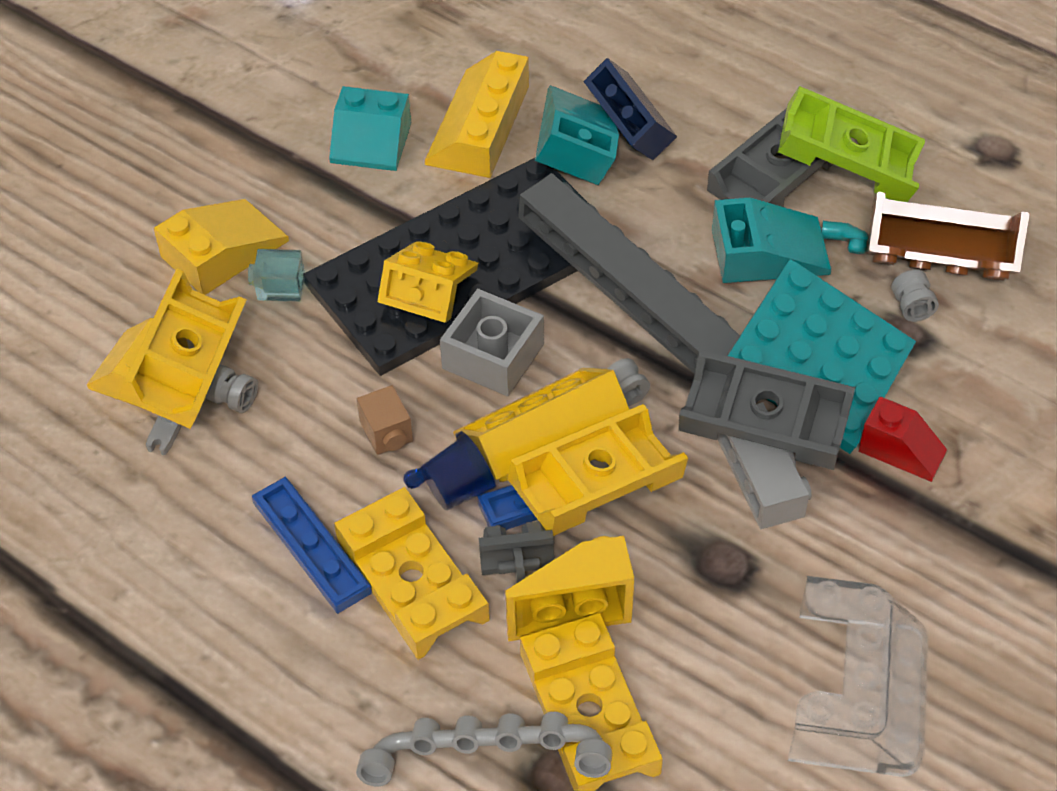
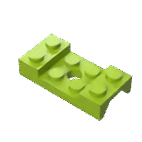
M799 86L787 104L778 153L809 166L818 157L875 181L874 193L883 192L885 193V198L908 202L919 189V183L913 181L912 177L914 165L925 144V139ZM851 138L856 139L858 144L853 142Z

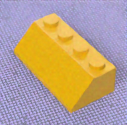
M495 51L466 69L425 158V165L491 178L529 88V57Z
M583 367L453 431V433L483 477L504 482L508 481L512 459L630 409L614 370Z

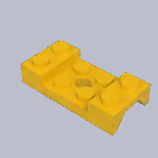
M177 268L117 398L191 429L247 299L239 296L221 302L193 290L184 271ZM176 339H189L194 344V348H184L178 344Z
M642 404L512 459L508 481L544 529L552 530L553 536L584 523L586 514L590 510L644 486L652 492L683 478L688 457L684 452L671 455L653 434L648 409ZM590 461L606 462L609 466L597 468Z
M405 487L334 523L338 543L369 582L373 595L417 660L423 658L428 653L438 636L460 624L471 621L483 625L490 621L489 603L467 573L462 575L426 525L425 514ZM408 570H418L423 574L420 579L414 582H408L401 578V575Z
M600 613L520 637V654L544 715L548 712L562 713L567 717L568 724L586 725L596 730L602 740L612 749L611 769L608 774L599 778L586 777L576 770L574 762L576 748L580 742H565V745L558 749L574 791H596L605 782L636 772L650 777L661 775L663 758L647 721L643 722L615 658V646ZM584 702H594L600 706L601 711L595 716L588 717L582 715L577 708Z

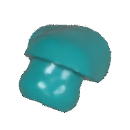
M823 221L821 230L823 239L849 241L848 251L850 253H866L869 237L867 232L849 223Z

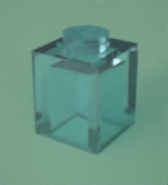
M257 250L255 264H250L248 269L249 285L255 286L257 300L301 302L304 284L303 274L305 273L301 250Z

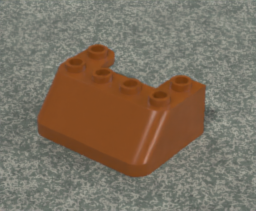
M878 192L873 199L866 254L873 255L872 262L894 265V263H897V259L910 261V268L931 270V265L936 264L946 266V273L968 275V269L983 271L982 278L1004 281L1009 279L1010 274L1020 273L1030 213L1020 212L1012 217L885 199V193Z

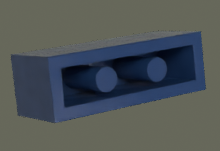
M606 58L583 81L629 144L651 160H654L677 138V135L631 75L609 58Z

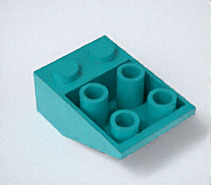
M550 85L547 89L535 161L599 185L616 159L619 138L617 126L601 105Z
M754 198L714 201L712 234L723 283L777 279L790 259L816 276L831 275V266L818 217Z

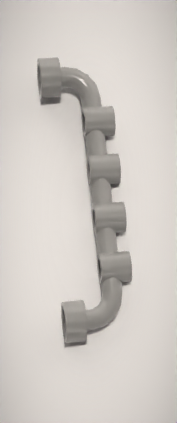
M559 712L546 713L542 717V722L539 726H525V721L522 717L516 714H505L499 719V724L496 728H482L481 721L476 717L462 716L457 720L456 727L453 730H440V725L435 720L420 718L415 722L413 731L391 734L381 739L373 749L365 750L360 755L356 774L363 783L370 786L379 787L388 784L395 765L391 754L399 750L412 749L413 752L419 755H431L435 752L436 748L454 747L461 753L470 754L475 752L479 746H498L503 751L513 752L520 749L522 744H541L546 749L557 750L562 748L565 742H580L576 748L574 762L576 770L586 777L599 778L608 774L611 769L612 749L602 740L596 730L586 725L568 724L567 717Z

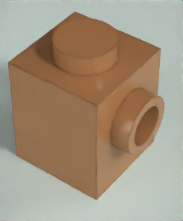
M393 385L356 398L359 421L377 455L387 451L398 450L404 445L413 442L411 418Z

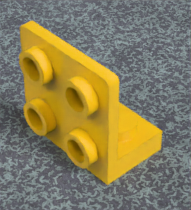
M414 242L384 260L377 302L446 323L452 316L457 284L476 272L479 263L468 260V256L460 252L451 251L444 253L434 250L435 247L430 243Z

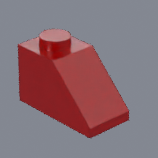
M880 396L864 424L858 452L932 482L947 453V448L917 411Z

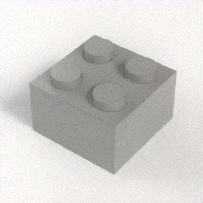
M477 288L440 339L442 369L509 396L544 345V315Z

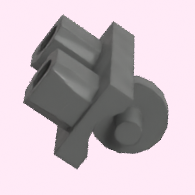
M539 521L526 522L522 526V533L506 535V529L500 525L486 527L483 537L479 538L482 575L515 573L516 583L525 578V571L538 570L554 560V537L552 530H545Z

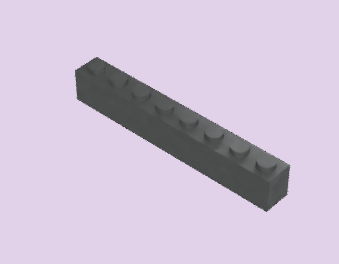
M551 173L520 194L518 218L694 374L700 349L726 356L729 354L740 335L730 327L728 322L704 305L698 295L690 293L683 287L671 272L664 270L654 262L643 248L637 247L625 237L619 227L610 224L603 218L593 205L587 204L574 193L569 184L562 182Z

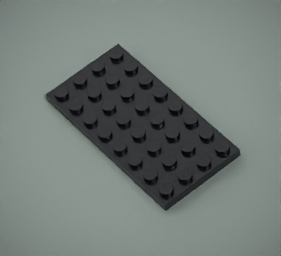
M533 158L304 273V284L379 376H382L440 345V339L477 288L517 304L578 271L518 218L520 194L551 173L562 182L569 183L555 168L537 162ZM571 186V188L573 189L574 193H576L581 199H583L587 204H589V203ZM414 242H426L432 244L435 247L434 250L444 253L451 251L466 254L468 260L478 262L479 264L476 272L457 284L452 316L449 321L444 323L377 302L384 260Z

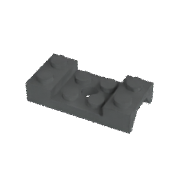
M785 109L709 170L707 191L721 200L754 198L784 207L785 197L821 166L828 170L834 164L818 157L814 159L810 166L790 157L785 159L774 157L783 155L778 153L786 114Z
M700 349L694 380L687 402L681 408L679 414L678 431L717 440L720 433L795 452V461L834 470L852 406L855 387ZM762 399H770L778 407L774 411L765 412L760 410L756 403Z

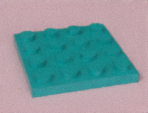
M790 259L727 356L855 387L852 406L840 446L842 450L851 454L862 438L864 424L880 396L883 398L886 396L916 341ZM767 399L768 401L777 406V404L773 400Z

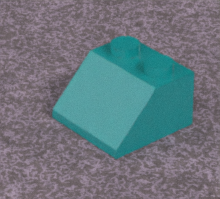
M342 86L334 109L329 156L330 163L397 171L411 127L409 94Z

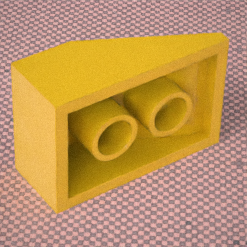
M246 199L183 209L153 228L161 258L175 271L177 268L184 271L189 283L204 295L289 241L288 236Z
M600 536L591 541L581 542L505 590L508 642L520 640L522 636L597 613L601 614L606 626L631 623L634 575L625 537Z

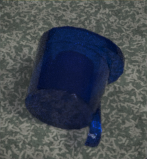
M463 431L456 433L455 437L457 440L422 464L420 468L409 470L403 476L405 485L410 489H415L426 481L432 494L446 511L496 487L494 477L484 457Z

